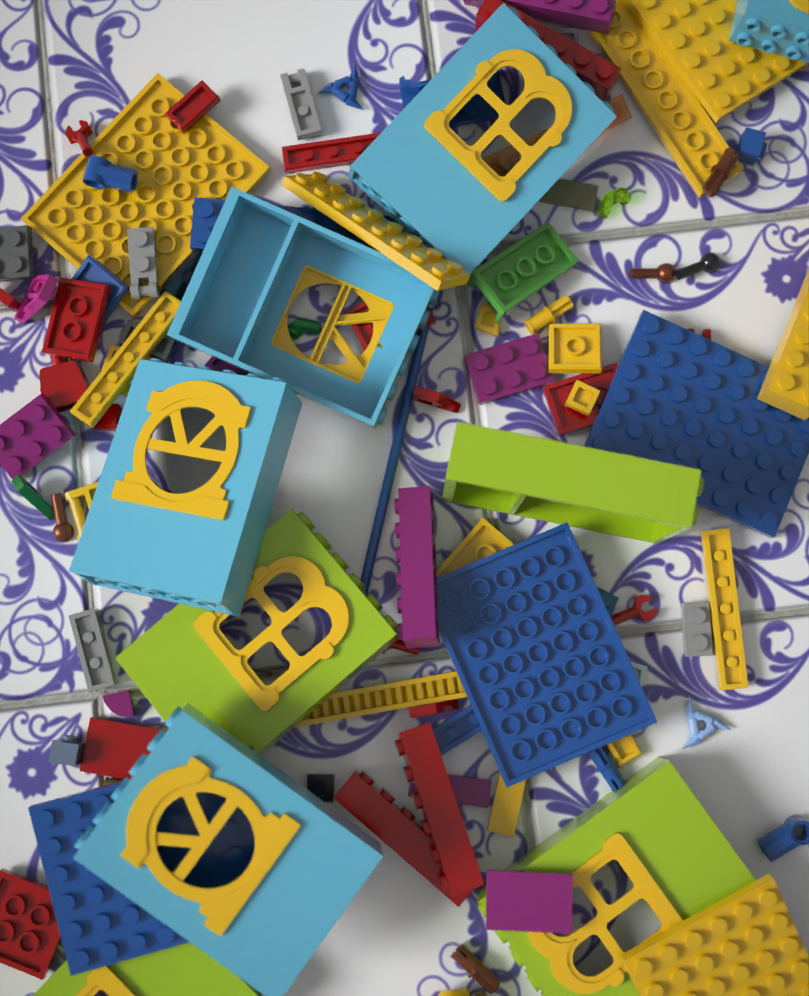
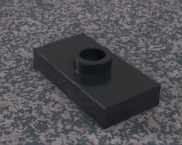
M195 249L162 286L168 293L182 301L202 255V252L198 249Z

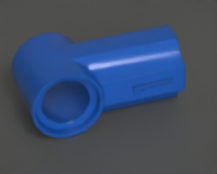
M91 155L89 156L82 181L96 189L108 187L133 193L138 182V172L134 169L112 164L103 157Z
M793 815L788 817L783 825L758 839L757 842L768 860L773 862L799 845L809 844V822L800 816ZM799 824H803V833L799 836H794V828Z

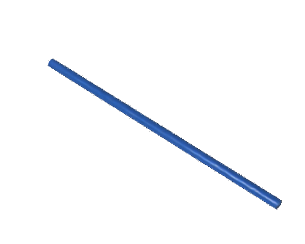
M429 327L417 333L420 337L410 363L360 578L366 586L363 590L366 595L369 590Z

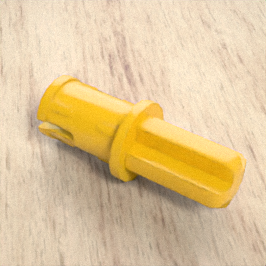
M564 295L549 306H542L540 312L524 321L525 327L533 335L549 323L554 324L556 322L555 319L573 308L572 300Z

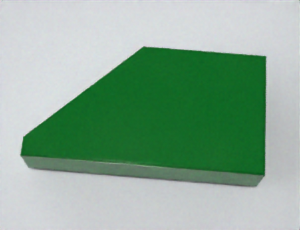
M17 475L11 480L17 492L50 521L55 517L53 507L21 475Z

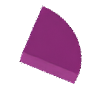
M131 690L103 696L106 706L113 713L123 717L136 716Z

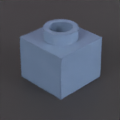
M62 735L61 739L52 740L48 762L70 766L80 765L85 742H79L78 737L72 735Z

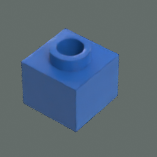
M748 127L745 128L739 138L736 153L740 154V163L753 166L758 158H763L767 148V143L764 142L766 132Z

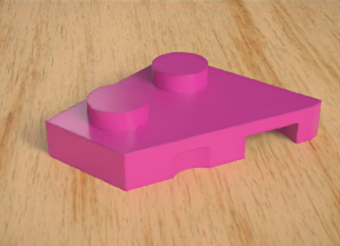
M50 274L35 275L13 319L24 324L48 300L51 301L58 291L56 284L59 279Z

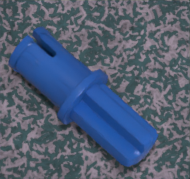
M603 747L587 753L597 767L595 769L596 772L602 774L612 792L617 791V787L620 789L627 783L613 762L615 760L609 758Z

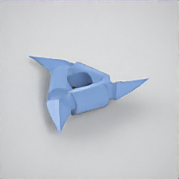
M689 696L686 717H688L687 722L691 737L682 749L701 743L702 740L715 731V728L731 730L716 716L713 717L702 711H696ZM699 720H703L706 724L702 730L697 728Z

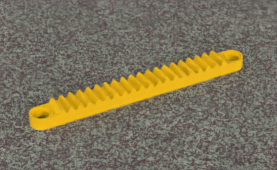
M457 671L335 692L295 727L467 697V694Z

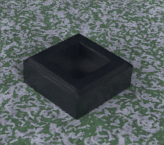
M308 773L307 790L324 802H334L335 774Z

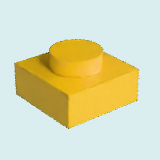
M576 380L565 406L589 416L600 390Z

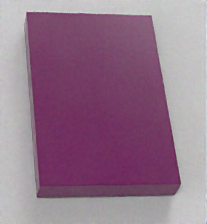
M487 869L486 930L572 934L573 874Z

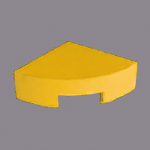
M484 303L480 309L474 329L498 337L500 325L494 321L496 314L492 308Z

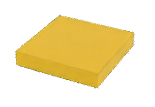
M549 324V373H601V324Z

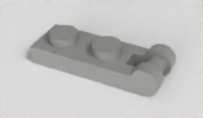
M304 68L297 70L298 73L290 75L288 73L280 74L298 141L322 135ZM298 83L301 84V86H299V87H295V88H292V87H291V85H294V84H298Z
M153 227L127 229L131 297L133 300L141 299V296L157 298L159 297L155 230ZM149 280L148 285L141 286V281Z

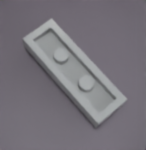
M97 608L69 615L88 692L91 693L117 685Z

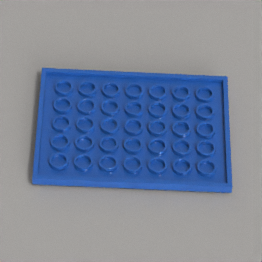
M643 310L640 313L583 447L701 470L700 478L704 479V486L701 496L696 498L697 505L769 538H775L809 454V418L806 420L800 419L757 399L768 372V366Z
M568 522L437 578L439 632L506 787L657 723V719Z
M122 781L31 805L28 808L71 976L189 942L73 859L79 850L74 847L90 824L93 827L97 826L92 821L107 801H110L112 804L115 802L111 796ZM209 792L196 793L209 824L227 799L221 795ZM183 797L177 798L167 806L161 814L156 827L157 832L200 836ZM238 806L183 882L201 888H216L235 881L246 870L253 858L255 838L250 821ZM165 845L157 846L162 862L171 873L176 870L191 849Z

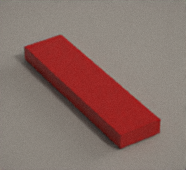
M381 132L283 146L282 153L285 173L290 174L351 165Z

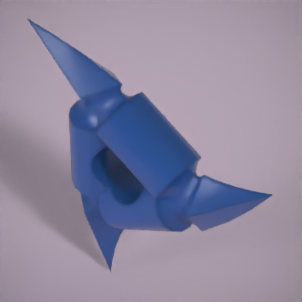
M356 64L350 77L346 76L335 80L334 83H329L318 93L332 92L343 103L346 102V105L364 110L355 100L359 82ZM343 87L350 88L348 92H343L341 89Z

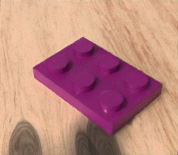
M538 333L464 355L479 405L554 382L552 374L549 373V365Z
M44 393L38 395L0 424V465L12 480L17 475L22 476L76 436V433Z

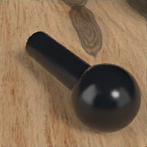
M706 253L699 262L676 270V277L681 280L701 271L713 273L720 267V258L715 253Z

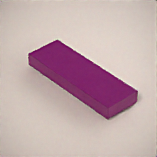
M448 774L457 804L488 808L491 780ZM413 782L409 784L408 797H412V793L416 792Z

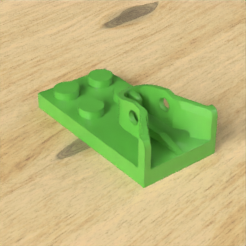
M546 222L472 271L466 285L481 290L496 309L494 321L499 323L506 313L575 267L579 260L550 223Z

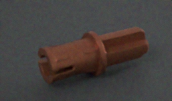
M726 148L717 165L712 166L711 174L702 187L704 195L714 197L723 182L730 178V171L740 158L739 153H736L733 157L736 150Z
M461 943L455 949L456 952H453L450 957L468 973L467 976L469 978L473 977L489 994H493L499 988L500 981L483 965L484 961L482 959L478 960Z

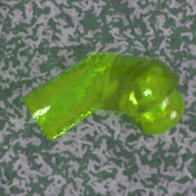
M622 187L606 193L596 211V215L606 219L613 205L617 203L621 205L628 204L631 200V194L626 188Z

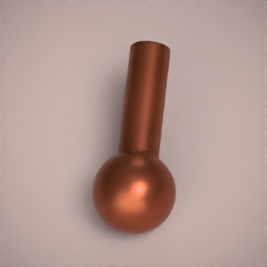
M663 263L658 268H630L628 275L630 279H657L661 283L668 284L675 279L676 269L672 264Z
M61 493L51 494L56 519L53 536L59 542H68L74 536V528L67 522Z

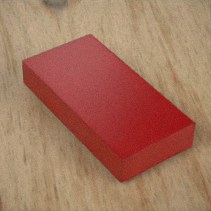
M201 80L170 108L165 115L185 134L220 102V98Z

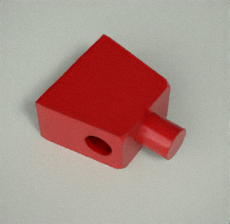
M50 355L52 366L42 368L39 371L41 394L44 393L57 411L61 413L73 408L89 388L90 383L82 366L76 360L67 362V358Z

